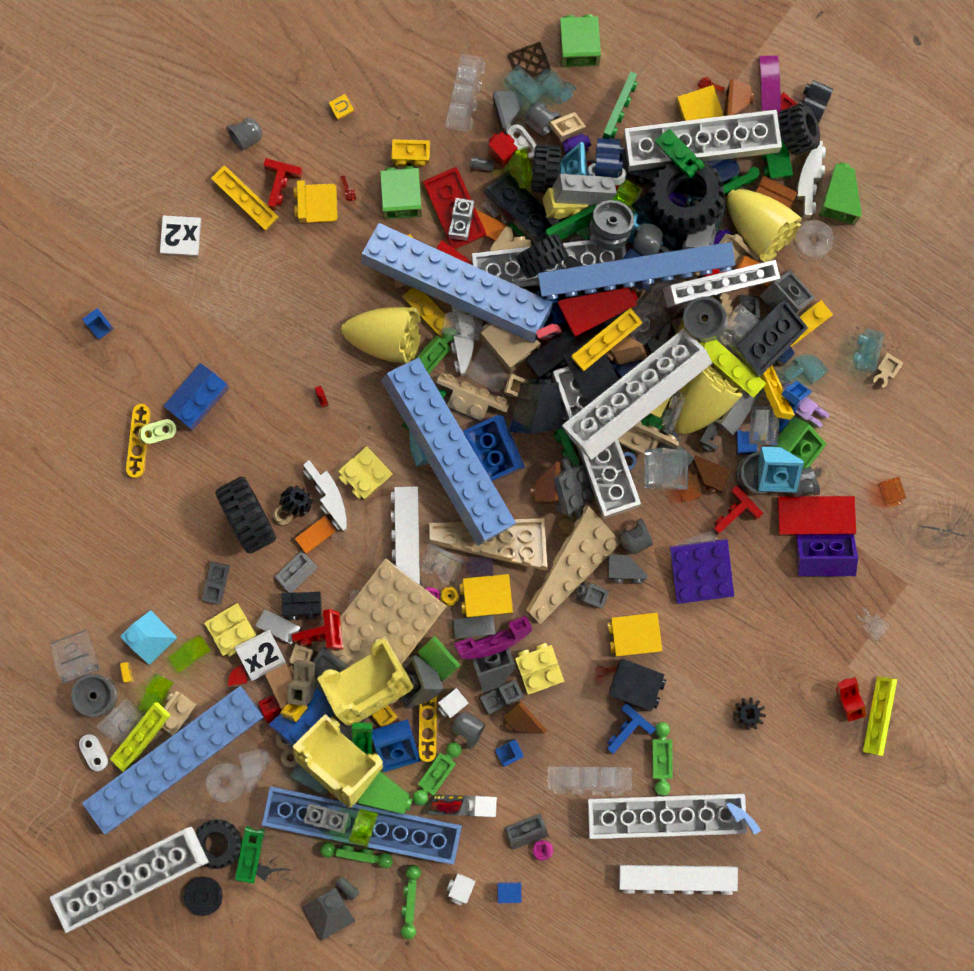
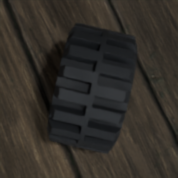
M800 103L779 112L780 135L784 145L792 155H799L818 148L820 145L819 125L813 111L807 104Z
M536 145L531 184L533 192L546 193L548 188H552L557 180L561 161L560 146Z
M552 235L520 252L516 256V260L526 278H532L538 275V273H542L564 261L569 254L559 235Z
M216 819L205 822L196 829L195 834L208 860V863L202 866L209 867L208 869H222L235 862L240 855L242 838H240V832L235 828L236 826L230 824L229 821ZM212 833H222L227 838L228 848L220 856L210 854L206 848V839Z

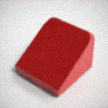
M274 694L258 702L267 723H271L283 710Z

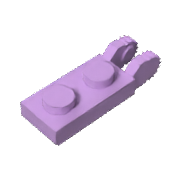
M786 383L783 387V390H785L790 385ZM809 398L805 399L795 414L821 428L822 423L812 417L811 414L815 411L826 419L829 417V414Z

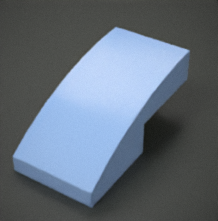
M728 802L725 804L736 822L744 819L754 835L761 831L756 822L745 811Z

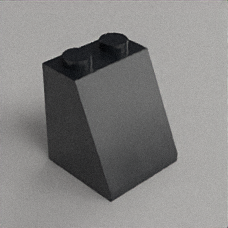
M531 378L528 379L527 383H522L509 428L510 432L534 434L563 428L559 382H551V379Z
M621 658L607 696L652 711L653 708L657 709L660 698L657 695L659 690L664 689L666 679H664L665 674Z

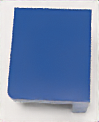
M98 308L82 319L98 339L103 338L114 329Z
M737 430L735 433L736 455L758 452L757 444H755V432H741V430Z
M516 739L495 750L503 767L524 757Z
M498 882V903L522 902L521 882Z

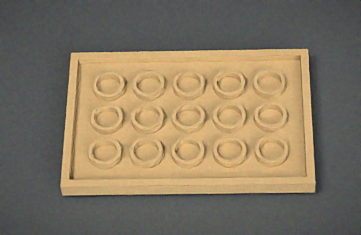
M384 559L340 617L343 650H328L350 667L372 654L370 648L373 642L385 638L402 665L447 606L388 559ZM326 641L321 642V644L317 647L316 650L318 652H320L323 647L326 648Z

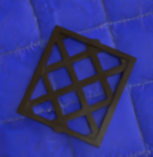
M540 41L509 53L519 82L551 71L547 55ZM532 47H535L534 51L528 50ZM538 47L541 48L542 55L535 53ZM523 51L521 56L516 54ZM525 52L532 54L530 60L523 57ZM534 55L540 58L538 64L532 61ZM513 56L519 58L518 64L514 63ZM542 59L546 61L547 67L540 65ZM522 60L528 62L526 68L519 66ZM530 64L537 66L534 72L528 70ZM518 68L524 70L522 77L519 76ZM538 68L544 69L540 72H537ZM526 72L532 74L525 77Z

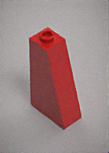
M628 287L558 301L557 304L572 334L576 337L635 307L638 298L634 290L630 291Z

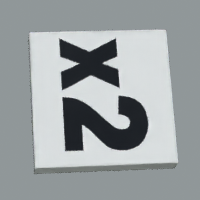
M163 216L160 254L199 256L201 218Z
M270 630L235 646L252 681L287 664Z

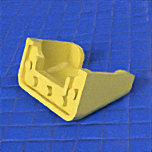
M385 638L373 642L370 648L372 654L339 673L336 670L329 669L317 678L335 715L347 726L353 725V722L358 723L413 689L410 678Z
M325 714L292 746L294 758L305 771L344 805L351 808L383 768V761L376 754L366 755L340 733L339 722Z

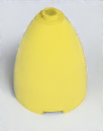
M742 189L732 190L726 197L728 199L726 202L727 208L736 230L748 247L763 262H768L777 256L775 252L787 246L801 227L799 221L802 218L790 208L771 197Z
M413 307L374 309L347 320L342 325L341 333L353 346L373 357L393 363L407 364L411 360H415L418 353L421 335L418 334L419 327L417 323L421 321L420 314Z
M715 364L709 365L678 390L671 421L672 429L678 434H689L715 422L742 397L740 392L743 389L718 367H715Z

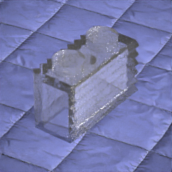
M752 405L750 413L751 427L748 433L749 444L777 446L780 420L773 413L772 406Z

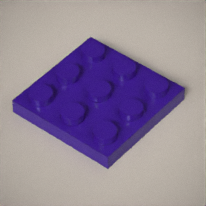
M727 539L670 546L677 604L734 597Z

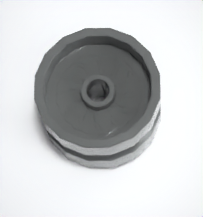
M614 200L599 203L593 211L588 226V235L591 241L596 246L606 250H616L623 247L628 241L634 225V215L627 205Z
M702 296L695 298L684 310L683 321L685 328L693 338L700 342L716 341L727 329V313L721 303L712 297ZM703 317H705V318H708V317H709L708 321H706V322H703L702 318H703Z
M760 452L743 457L735 469V479L738 486L744 492L751 495H762L770 492L758 490L757 471Z
M88 674L81 677L74 684L71 692V701L75 709L88 717H102L110 713L118 700V691L115 684L109 678L98 674ZM94 692H96L97 694L96 699H92L91 695L94 694Z

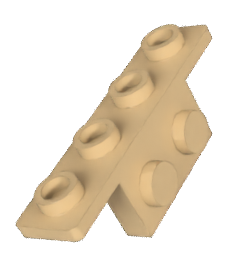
M441 373L436 383L453 390L447 405L448 407L480 421H483L488 406L507 412L511 404L504 397L494 396L489 391L473 387L469 382L459 381L450 374Z
M641 421L618 438L621 445L649 458H652L659 442L674 449H677L679 446L676 437L670 434L663 435L653 426L646 427L642 425Z

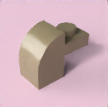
M294 661L293 681L288 684L287 703L306 706L311 702L317 684V679L314 678L315 662Z

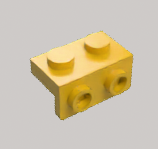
M392 139V164L400 167L407 164L425 167V164H430V140Z

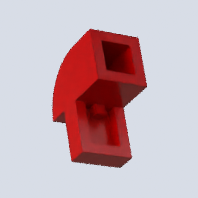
M856 677L844 679L837 683V696L847 721L851 722L865 717V704L859 694V684Z

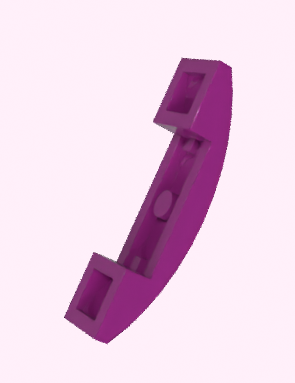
M759 56L760 112L777 110V116H779L781 111L778 56Z
M523 616L508 622L509 629L476 642L470 637L455 643L454 645L460 658L474 659L486 657L517 644L532 631L527 617Z

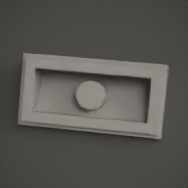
M301 551L274 578L289 593H292L318 567Z

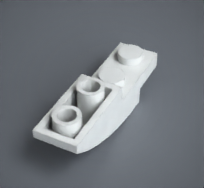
M820 141L817 149L810 152L798 179L796 188L798 193L795 200H803L802 219H810L816 211V202H813V195H816L817 185L813 184V182H819L825 174V166L822 165V158H825V147H822L823 141Z
M452 306L453 315L458 317V322H455L457 334L461 333V335L454 336V342H451L453 354L457 353L458 360L454 361L456 372H460L462 377L465 376L472 359L475 338L474 319L472 314L465 315V311Z
M307 461L303 464L306 468L303 472L309 480L313 478L316 481L317 485H315V488L321 495L324 493L326 495L320 499L323 503L320 507L326 515L329 513L334 518L332 523L338 530L342 528L345 532L347 530L346 510L335 482L327 471L320 475L313 464Z

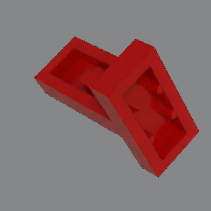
M265 158L263 164L265 170L277 173L268 202V207L271 210L277 211L278 206H281L283 202L282 190L288 185L289 178L286 176L302 179L303 169L302 167Z
M738 486L730 493L740 504L735 503L728 509L730 514L725 518L721 516L714 522L716 527L712 530L717 535L745 509L755 520L764 514Z
M332 609L323 610L324 626L292 634V642L299 643L300 646H310L315 641H326V648L335 651L343 650L340 612Z

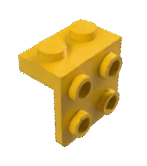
M297 181V187H294V198H298V205L294 206V212L299 222L337 221L336 185H306L305 181Z

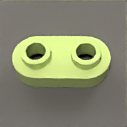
M169 419L147 424L139 429L138 437L144 444L169 439L175 435L176 425ZM163 426L167 428L166 433L162 430ZM146 431L150 434L149 438L145 436Z

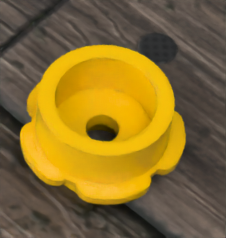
M445 587L441 591L440 599L448 606L454 605L459 600L456 588Z

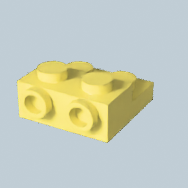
M367 446L338 471L341 474L339 479L345 485L349 483L354 488L352 490L353 494L358 499L362 497L364 500L370 497L393 475Z
M238 603L205 622L223 656H233L237 653L235 646L257 636Z
M547 643L536 646V651L529 653V650L517 653L518 657L515 660L528 695L565 682L552 645L547 646Z

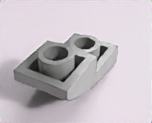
M455 199L449 238L468 241L475 201Z
M263 609L255 627L264 632L270 630L273 636L288 644L293 643L292 634L298 633L300 629L299 626Z
M309 803L304 823L345 833L350 814Z

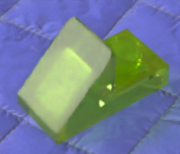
M527 146L518 149L503 169V171L516 170L515 176L517 183H519V188H526L532 184Z
M625 179L612 200L619 201L630 208L641 188Z
M199 635L183 644V647L168 656V658L180 673L211 652V649L202 636Z
M156 674L145 689L146 693L138 708L147 713L156 702L162 706L174 682Z
M359 808L349 842L368 847L378 814Z

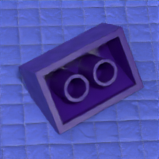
M796 535L798 576H856L858 554L854 535Z

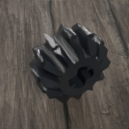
M298 485L295 487L289 486L282 492L279 504L282 506L281 511H286L287 516L291 514L294 519L298 516L302 518L311 510L313 499L309 498L310 493H306L305 488L300 489Z
M752 697L749 698L748 704L746 699L743 698L741 699L743 706L739 703L735 704L740 710H733V714H739V717H735L734 721L741 720L738 725L740 728L746 723V730H750V725L757 729L756 722L761 725L764 723L759 717H766V714H760V711L764 710L765 707L761 706L758 708L757 706L760 704V701L757 700L753 704ZM746 709H747V710H750V709L753 710V711H752V715H754L753 718H752V717H749L748 719L746 718V716H747V713L745 712Z

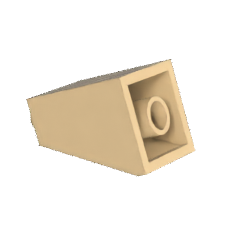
M489 322L482 328L481 340L510 374L540 349L538 340L533 343Z

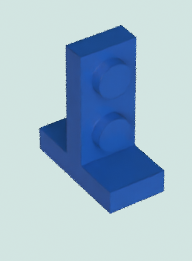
M796 380L781 395L789 401L795 414L812 391ZM772 411L766 422L782 432L790 420L778 418Z
M627 703L620 710L632 720L630 722L626 720L619 728L622 730L618 736L613 735L607 742L609 745L607 749L612 754L616 752L638 725L649 735L655 730L649 722Z

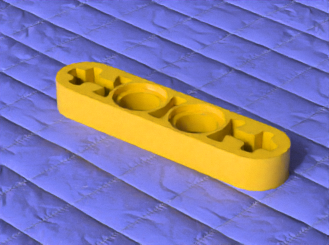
M145 404L136 405L132 411L126 472L132 478H140L145 471L148 444L142 443L139 437L134 434L137 427L150 424L151 411ZM141 408L147 412L146 415L142 416V421H146V424L135 423L136 420L140 421V415L137 414V411H140ZM148 431L145 432V436H146L147 438H148V436H149V432H148ZM136 445L143 448V452L139 456H135L132 453V449ZM131 458L142 459V462L137 461V467L140 468V471H137L135 475L130 470L135 466V461H131Z
M437 696L430 700V703L434 702V707H422V704H419V757L425 762H430L436 757ZM425 709L433 711L434 716L432 719L426 720L423 718L422 713ZM425 728L433 730L434 734L431 739H425L422 736ZM422 741H434V746L430 745V751H433V755H430L429 759L422 755V751L426 750V745L422 746Z

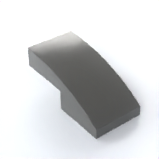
M211 561L202 601L221 605L231 565Z
M493 615L452 620L454 639L495 634Z
M513 680L479 697V700L486 714L489 715L524 696L516 680Z

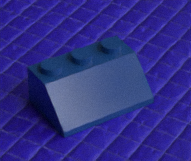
M200 363L165 403L164 407L193 431L230 387L215 373Z
M496 415L463 431L491 481L509 476L525 468L503 415Z
M317 689L311 702L306 705L308 708L297 722L286 719L279 714L269 724L292 750V746L325 714L329 718L335 715L326 695Z

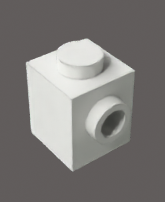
M456 688L439 702L440 707L438 709L444 717L449 716L452 718L469 703Z
M467 795V815L496 817L497 797Z
M457 873L455 881L450 880L447 891L450 892L449 897H452L451 901L462 905V903L467 904L476 881Z

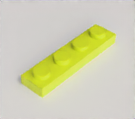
M717 340L699 342L706 349L711 362L751 397L754 398L766 384Z
M877 676L863 748L864 753L880 756L884 754L897 679Z
M158 702L154 703L110 760L122 772H125L171 715Z

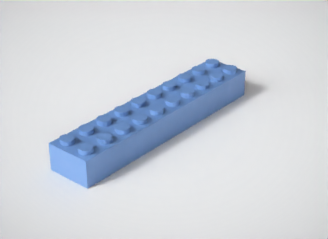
M381 223L377 225L362 252L363 265L533 343L538 338L537 330L543 328L551 313L553 302Z
M732 242L543 272L538 273L542 297L552 300L558 299L560 294H565L566 297L577 296L578 291L584 290L585 294L595 293L597 288L603 287L604 291L616 289L615 285L623 284V287L627 288L635 286V282L640 281L645 285L654 283V279L659 278L662 279V282L674 279L673 276L681 275L682 279L692 277L693 273L700 272L701 276L712 274V270L719 269V272L731 271V267L735 266Z
M417 358L388 372L381 380L382 384L477 546L513 527L516 524L514 518L421 360Z
M239 686L82 804L105 835L109 834L263 720L264 716L243 686Z
M274 786L269 788L262 826L453 865L462 827L460 824L406 813L401 814L357 803L349 808L337 799ZM309 803L350 814L345 833L304 823Z

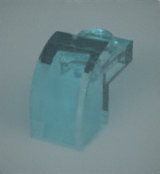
M545 69L533 82L547 97L559 105L568 101L577 89L572 83L563 81L555 71Z
M804 354L793 360L797 367L795 368L792 365L784 372L786 375L783 377V380L789 384L800 374H803L812 385L829 370L816 356Z

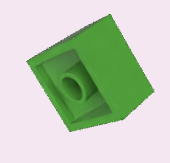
M793 417L771 447H781L803 460V469L810 467L827 444L808 423Z
M436 636L418 651L420 654L419 658L436 670L442 681H445L461 667Z

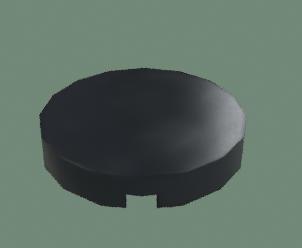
M205 876L195 878L185 888V905L195 915H211L222 904V888L213 878Z

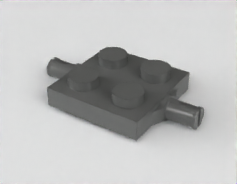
M569 457L561 458L563 470L553 478L563 514L575 511L576 517L579 520L583 514V506L593 500L584 464H577L571 467Z

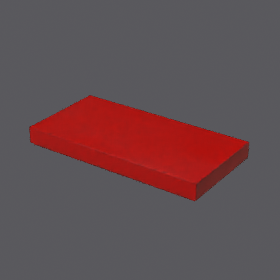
M457 166L423 181V185L452 248L456 250L487 235L474 206L468 241L449 238L455 199L471 200Z
M788 496L777 498L779 536L856 535L855 496H801L799 498Z

